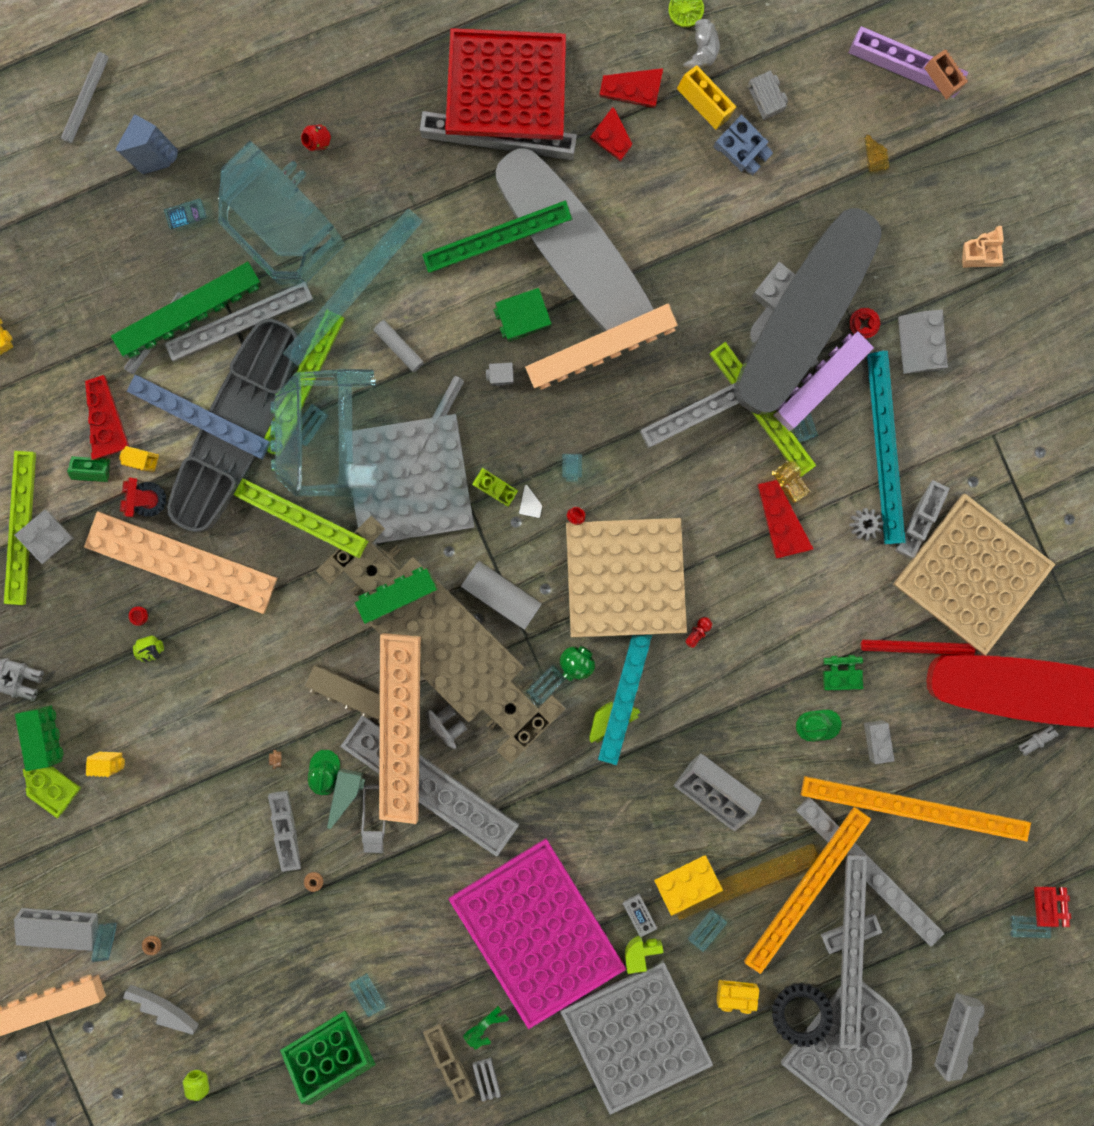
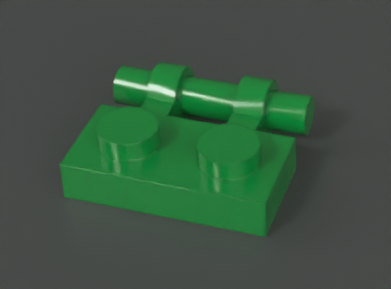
M836 655L830 658H823V665H830L829 671H823L824 690L863 689V670L855 669V664H863L862 656L848 655L847 657H838ZM838 665H847L848 670H838Z

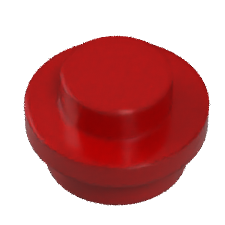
M573 507L568 510L566 516L572 524H583L585 512L581 508Z
M134 607L129 612V620L136 626L143 625L148 620V612L143 607Z

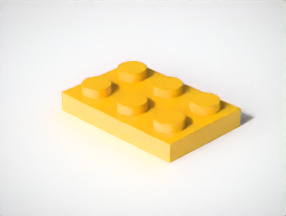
M706 855L654 880L671 916L723 891Z

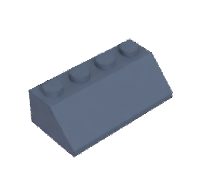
M135 114L115 149L142 174L169 167L176 160L178 151L155 125Z

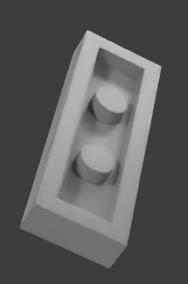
M872 913L865 916L864 940L882 933L875 914ZM843 925L820 934L829 954L842 949Z

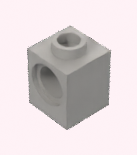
M489 364V369H486V381H490L491 386L514 384L513 364Z

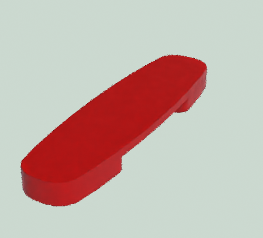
M981 654L940 655L929 665L926 680L927 689L935 699L942 702L1013 719L1094 728L1093 668L1052 661Z

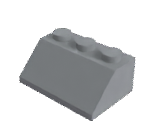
M943 309L899 316L898 324L903 374L941 371L948 368Z

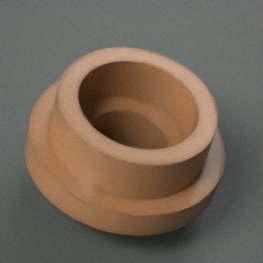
M273 750V754H269V765H273V769L281 767V752Z
M311 872L305 877L304 886L307 890L316 892L323 886V877L317 872ZM314 879L317 884L312 885L310 880Z
M148 936L142 942V949L147 955H155L161 950V940L156 936ZM150 942L155 944V948L150 946Z

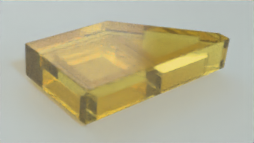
M865 135L869 172L888 170L887 148L874 141L870 135Z

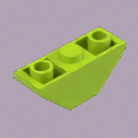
M481 468L472 483L473 486L509 507L518 490L484 468Z
M613 701L595 711L589 734L591 743L594 741L598 743L603 740ZM633 706L629 723L639 717L638 714L641 712L638 707Z

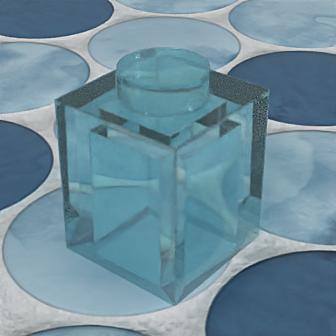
M562 454V478H566V482H578V478H582V454Z

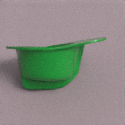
M832 710L809 711L799 716L796 722V730L798 735L806 741L829 740L839 734L842 722L839 715Z
M320 750L311 758L308 785L316 794L328 795L335 790L337 775L340 770V760L333 751Z

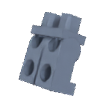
M742 114L713 146L718 152L721 151L741 172L745 170L752 176L761 167L754 158L758 155L766 162L773 154L767 146L769 141L763 138Z

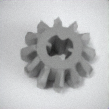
M863 508L862 512L860 510L856 511L857 517L851 516V519L855 522L850 523L849 527H855L851 533H858L857 539L864 537V540L868 541L870 537L876 538L875 532L881 533L882 530L878 526L883 525V522L877 521L881 515L874 516V509L868 511V508ZM863 521H869L867 523L869 527L864 528Z

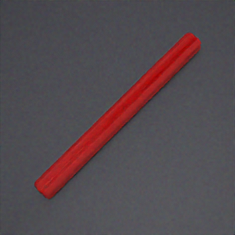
M863 639L860 644L862 651L974 655L976 649L968 643Z

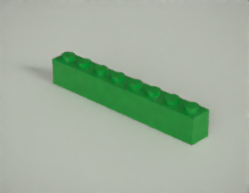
M246 262L111 335V338L122 357L133 359L140 355L139 351L145 348L149 350L157 346L156 342L161 339L165 341L172 338L174 332L187 330L191 327V323L196 320L201 322L209 317V313L213 311L215 313L220 312L226 308V304L240 301L244 294L255 293L262 284L250 263Z

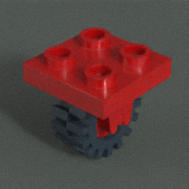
M128 477L127 481H123L122 493H125V500H121L120 512H123V516L133 517L135 511L139 515L151 517L159 514L164 509L166 495L158 484L143 482L137 485V478Z

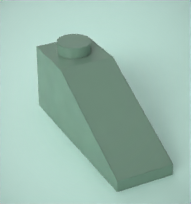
M342 768L338 771L327 828L331 829L360 790L364 789L366 779H363V773Z

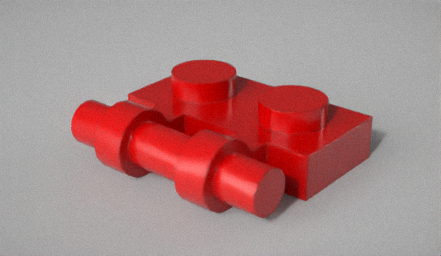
M1034 887L1037 927H1059L1058 919H1061L1062 927H1070V919L1072 918L1071 913H1069L1068 902H1070V896L1067 895V888H1059V895H1056V887ZM1057 901H1060L1061 913H1058Z

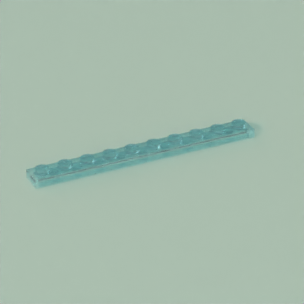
M409 208L402 214L288 346L283 355L296 366H299L422 224L423 221Z

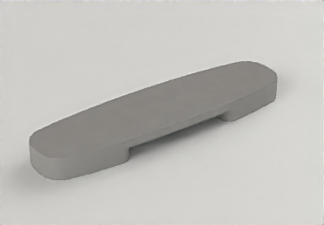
M526 148L516 149L498 163L496 182L516 219L564 200L567 201L573 220L531 235L530 238L564 284L584 306L585 311L604 332L654 310L632 271L602 228L567 185L536 153Z

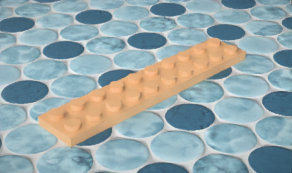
M98 511L84 545V548L262 614L266 612L278 579L277 577Z
M388 633L380 635L379 820L412 824L418 822L420 636Z

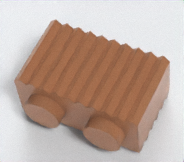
M943 50L929 60L924 69L947 100L960 91L968 82V79H965L966 76H963L961 69H958L959 66H956L952 56H949L950 53H947V50Z

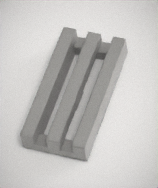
M488 1058L473 1062V1069L482 1102L486 1101V1099L491 1100L493 1097H501L492 1059ZM485 1064L489 1066L495 1092L491 1090ZM480 1065L488 1092L487 1094H485L478 1066Z

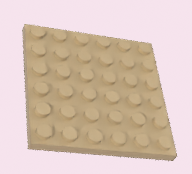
M962 494L893 585L982 655H987L1056 564L968 495Z
M681 518L583 522L581 525H575L571 522L566 523L571 638L687 633Z

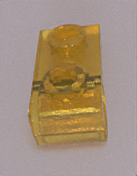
M788 460L771 472L793 503L798 502L811 492L799 476L801 470L794 461Z

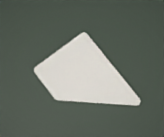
M525 485L519 513L540 518L542 505L530 488Z

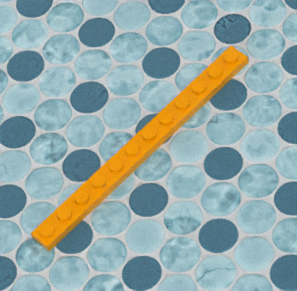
M804 776L801 795L805 797L1022 841H1028L1031 826L1029 821Z

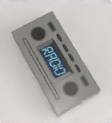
M640 894L623 901V905L640 938L657 929Z

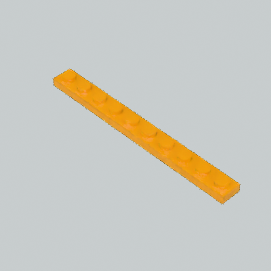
M853 807L744 960L745 964L760 974L763 972L871 821L869 816Z

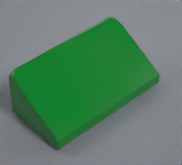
M71 456L67 473L71 480L108 482L110 459L100 458L91 460V457Z

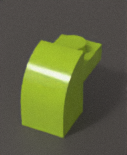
M637 936L627 944L625 960L628 974L647 971L645 956L664 953L661 940L648 939L643 943L642 938Z

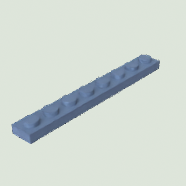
M134 375L127 392L262 460L271 444L270 441L138 375Z

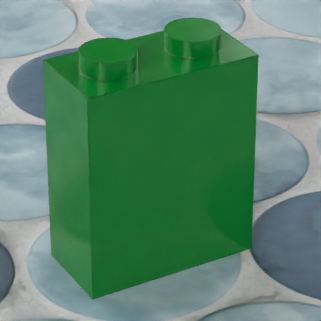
M539 288L495 302L496 308L493 311L496 319L501 320L502 327L499 328L502 337H507L508 342L551 328L552 326Z

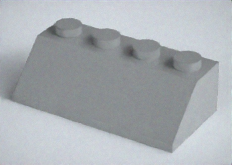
M701 753L691 761L674 784V787L734 832L755 816L762 800Z
M959 993L955 995L934 1064L947 1081L960 1080L963 1074L966 1073L968 1068L967 1060L973 1052L974 1037L979 1032L978 1024L980 1018L984 1016V1005L978 999Z

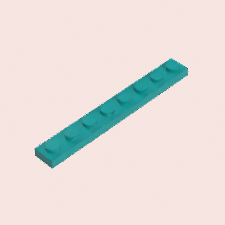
M652 635L631 636L598 756L599 761L612 765H617Z

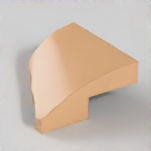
M1002 226L996 227L994 231L988 234H981L977 239H971L964 243L962 255L963 268L998 267L1003 265L1002 244L1004 240Z

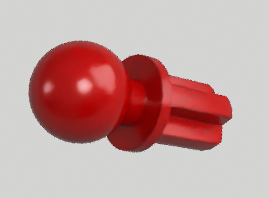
M702 617L698 620L697 627L692 628L691 634L685 640L688 647L694 648L701 638H705L704 632L711 630L712 621L707 617Z

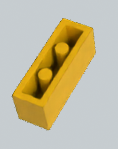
M697 65L684 74L677 87V90L715 130L726 123L736 109L731 100Z

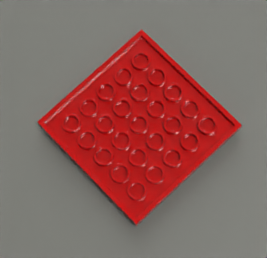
M450 28L446 135L563 140L566 34Z

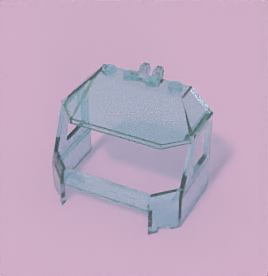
M249 140L221 168L218 195V223L277 284L307 283L346 244L329 220L296 187L305 178L306 172L301 170L290 180L288 176L297 167L295 161L290 162L281 171L260 148ZM229 206L278 256H303L300 268L296 272L275 271L229 224ZM330 234L331 238L312 256L313 249Z
M337 369L296 372L275 395L274 401H271V413H274V421H271L270 436L275 438L270 443L271 452H275V459H271V471H275V477L293 495L370 496L376 488V478H372L373 471H377V464H353L352 387L376 386V381L371 380V378H374V370ZM334 377L332 381L300 380V378ZM301 385L338 386V484L301 486Z

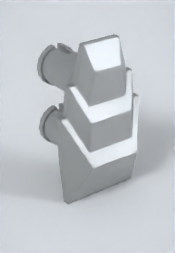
M448 705L437 714H434L432 710L425 712L428 728L432 729L448 747L455 749L454 739L466 731L467 728L459 720L458 723L448 730L445 729L443 723L456 715L454 709Z

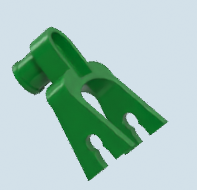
M499 1006L484 1017L478 1025L470 1028L463 1035L464 1040L474 1050L491 1043L488 1037L483 1039L480 1037L488 1026L493 1023L507 1022L509 1020L506 1014L497 1015L502 1011Z

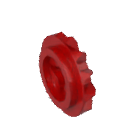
M870 308L856 310L849 320V329H851L853 334L859 332L865 339L874 336L880 328V318ZM870 318L867 323L869 328L864 327L859 329L861 327L860 325L862 324L860 322V319L864 321L865 319Z

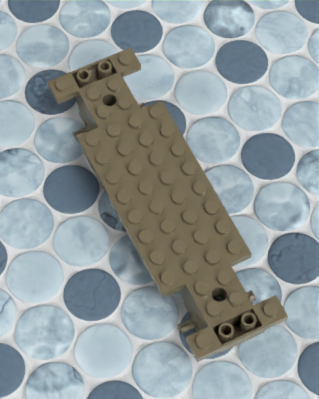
M371 515L354 532V534L369 541L361 557L357 558L338 548L316 571L330 585L345 572L356 583L350 591L357 596L361 590L365 593L369 592L370 595L376 593L377 587L383 584L390 586L395 584L394 579L403 575L407 578L413 575L411 571L419 567L426 568L414 557L401 568L394 559L401 551L398 545H395L387 552L374 541L386 529ZM370 565H374L377 568L375 576L368 574V567ZM432 575L438 590L369 622V624L380 635L388 633L420 636V675L468 722L483 709L492 718L486 726L492 731L498 724L510 736L497 751L511 764L566 708L553 695L539 707L538 703L532 699L529 693L537 684L531 679L523 687L513 680L524 666ZM508 703H513L516 706V711L509 713L506 711L505 706Z

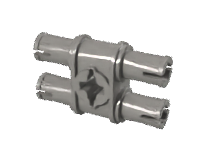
M9 658L0 659V692L11 695L12 698L19 696L34 701L37 697L34 694H38V690L22 686L23 678L40 683L43 677L39 676H43L44 672L29 668L26 663L14 662Z

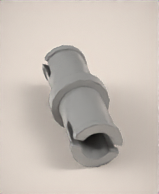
M1049 726V728L1039 734H1033L1031 739L1018 745V748L1023 752L1024 756H1027V754L1037 748H1043L1045 743L1059 735L1056 730H1053L1052 726Z

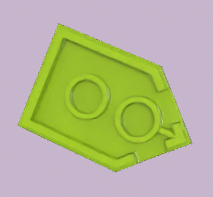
M53 766L31 771L23 769L27 797L56 818L63 814L81 789L80 786Z

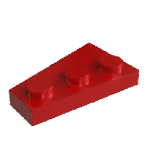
M663 68L603 75L599 97L655 108Z

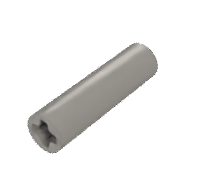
M385 320L376 325L373 331L412 372H415L423 365L424 361Z

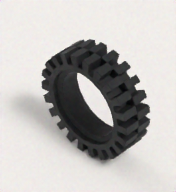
M791 984V986H786L780 991L774 1001L772 1011L773 1024L776 1026L778 1034H781L782 1038L788 1040L790 1044H796L797 1047H810L813 1044L815 1046L819 1041L825 1039L832 1028L833 1010L831 1003L827 999L826 994L821 992L818 987H813L812 984ZM807 997L818 1005L821 1012V1020L814 1030L806 1033L797 1032L786 1022L784 1010L788 1002L793 998Z

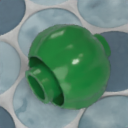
M582 645L579 648L573 646L565 649L560 656V666L564 671L562 675L570 681L573 679L583 680L590 677L595 669V661L591 657L593 653Z

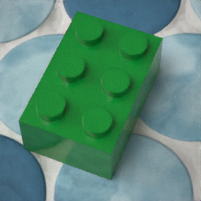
M52 705L16 713L15 719L25 771L47 768L62 762L64 753L59 744L60 732L56 728V712Z

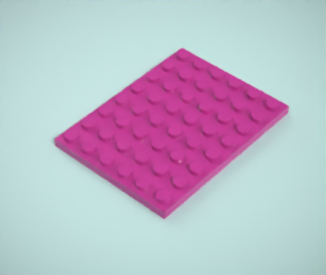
M547 838L453 894L448 899L528 1029L626 970V966Z

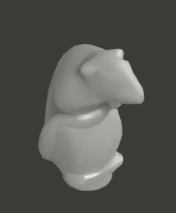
M701 19L695 22V40L698 45V51L692 56L693 59L683 64L687 69L691 70L696 65L701 70L708 68L714 63L720 48L718 32L714 24L708 19Z

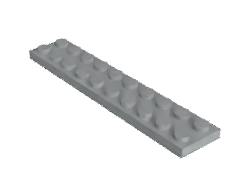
M361 716L340 747L380 774V726L371 719ZM419 754V803L497 857L519 824Z

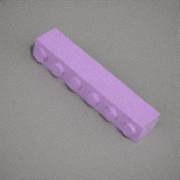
M862 26L860 27L852 42L849 54L940 92L924 69L929 60L933 58L932 56ZM961 69L963 76L967 77L968 72Z
M856 332L854 335L848 334L841 341L843 345L840 348L835 347L828 354L830 358L826 362L824 360L815 367L817 371L813 375L811 373L802 380L804 385L800 389L796 387L789 395L791 398L787 402L784 401L777 409L778 411L774 416L789 431L794 429L874 348L859 332Z

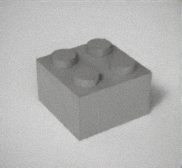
M47 509L42 511L15 534L16 538L41 564L47 562L74 539Z

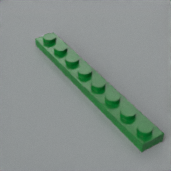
M564 200L422 254L428 273H432L569 222L573 218L568 203Z

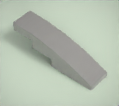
M934 480L930 482L905 529L906 543H898L895 552L911 560L916 556L922 541L926 539L932 523L936 521L950 488Z
M288 791L269 793L268 799L272 812L271 821L275 833L274 842L281 871L301 869Z
M133 985L125 991L123 998L141 1003V1012L158 1016L156 1024L192 1035L197 1030L199 1024L168 1000Z

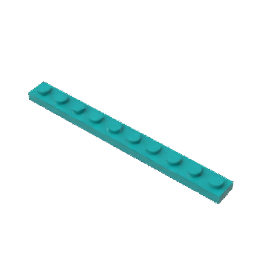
M879 351L867 354L884 544L906 543L888 351Z

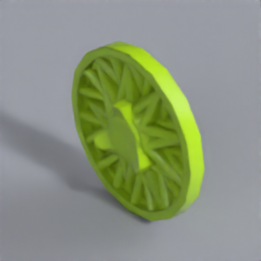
M671 0L668 7L670 19L680 27L689 28L695 26V22L701 20L704 14L703 1Z

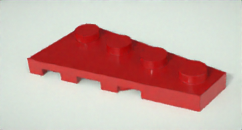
M102 375L86 380V399L89 410L88 424H90L89 436L92 447L91 460H97L121 452L125 446H130L106 376Z
M773 480L757 484L775 558L813 550L814 548L779 482Z

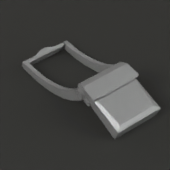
M365 785L363 789L361 829L364 853H383L386 820H383L382 831H364L366 789H379V785Z

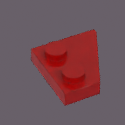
M612 107L590 136V139L621 162L631 149L632 142L615 108Z

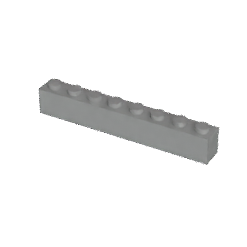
M422 112L420 125L422 138L506 151L526 148L539 156L572 161L574 159L577 134L564 133L563 140L446 135L445 114Z

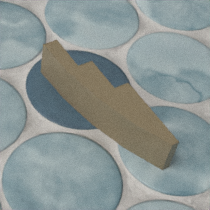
M438 1024L423 1032L438 1069H441L447 1086H450L457 1104L475 1096L476 1094L442 1025Z

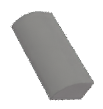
M480 561L477 562L461 585L462 588L524 630L542 604Z
M21 908L14 918L16 945L93 951L98 934V914Z

